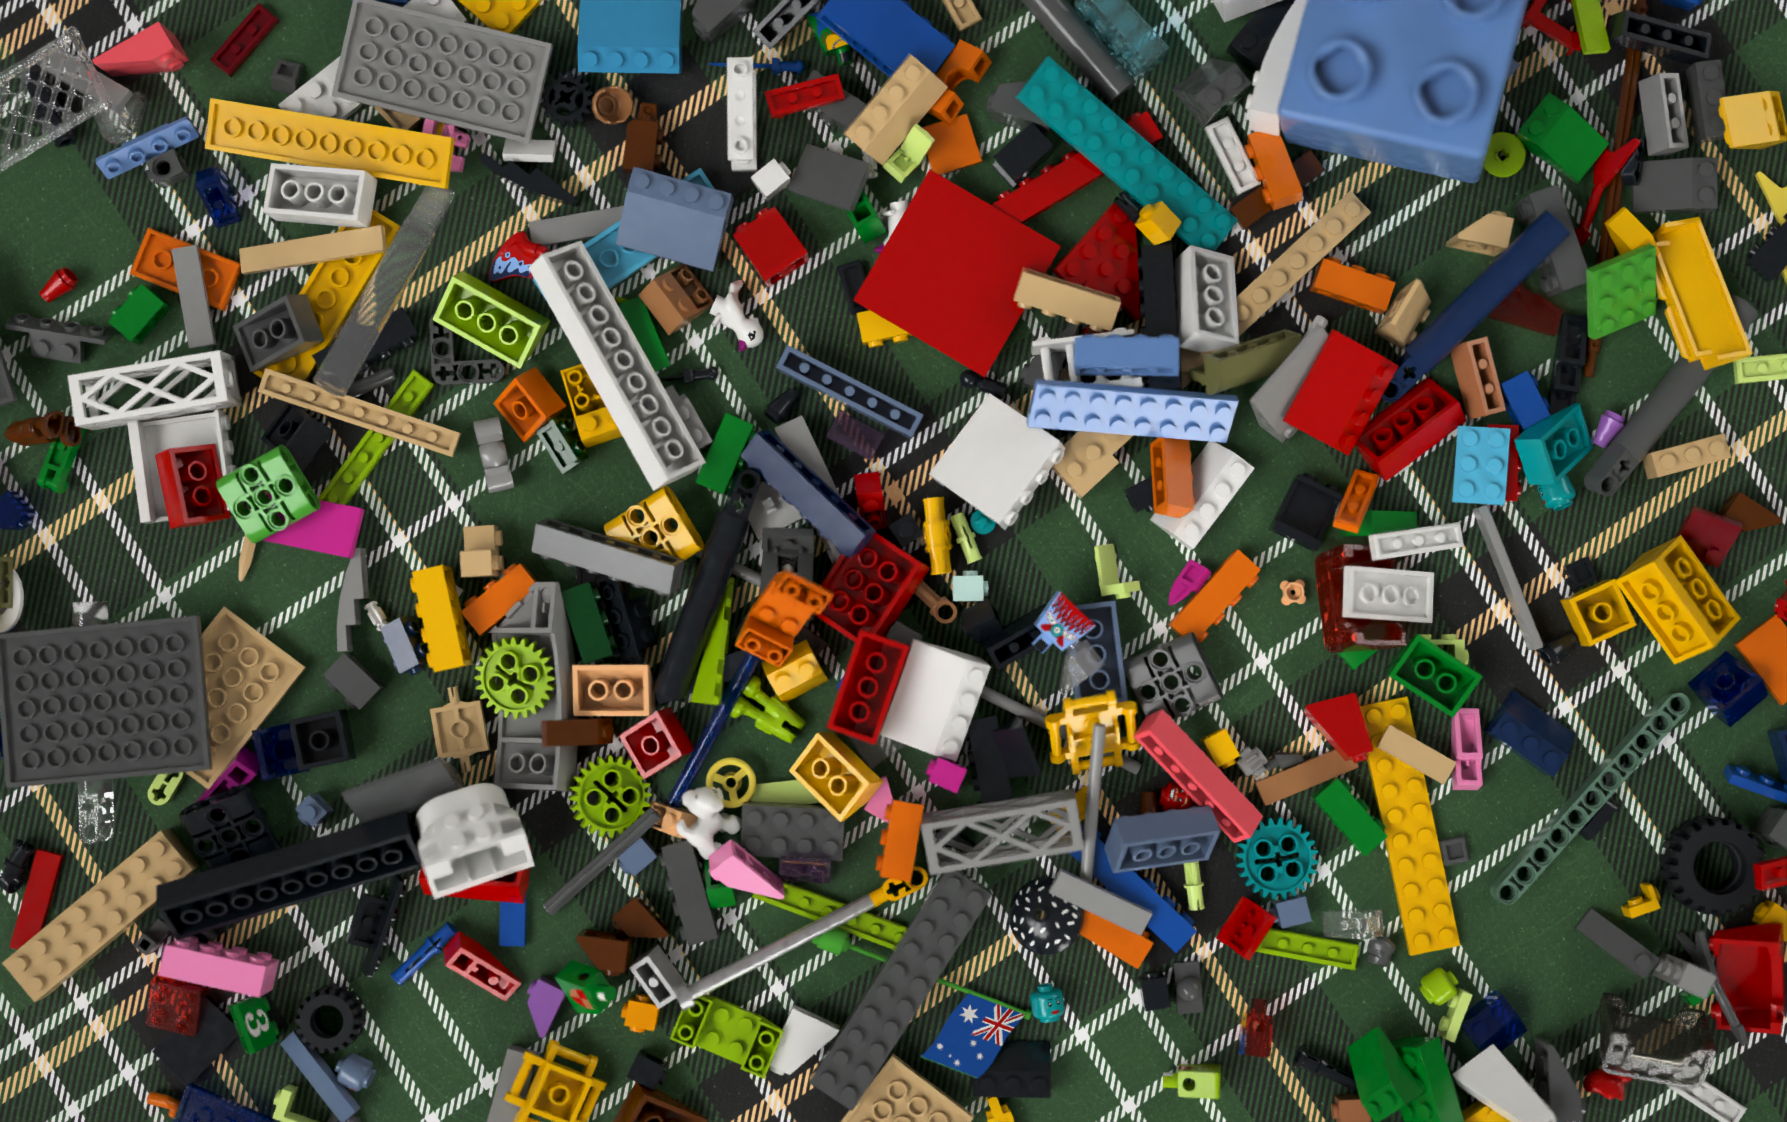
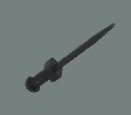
M710 366V369L702 370L687 368L683 369V374L658 378L660 382L684 379V384H691L695 380L710 378L714 381L719 373L716 367Z

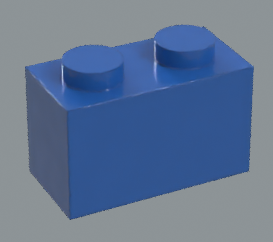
M1528 370L1500 383L1506 411L1513 425H1519V431L1551 416L1548 411L1550 410L1549 403L1545 397H1541L1537 390L1538 382L1533 374H1529Z

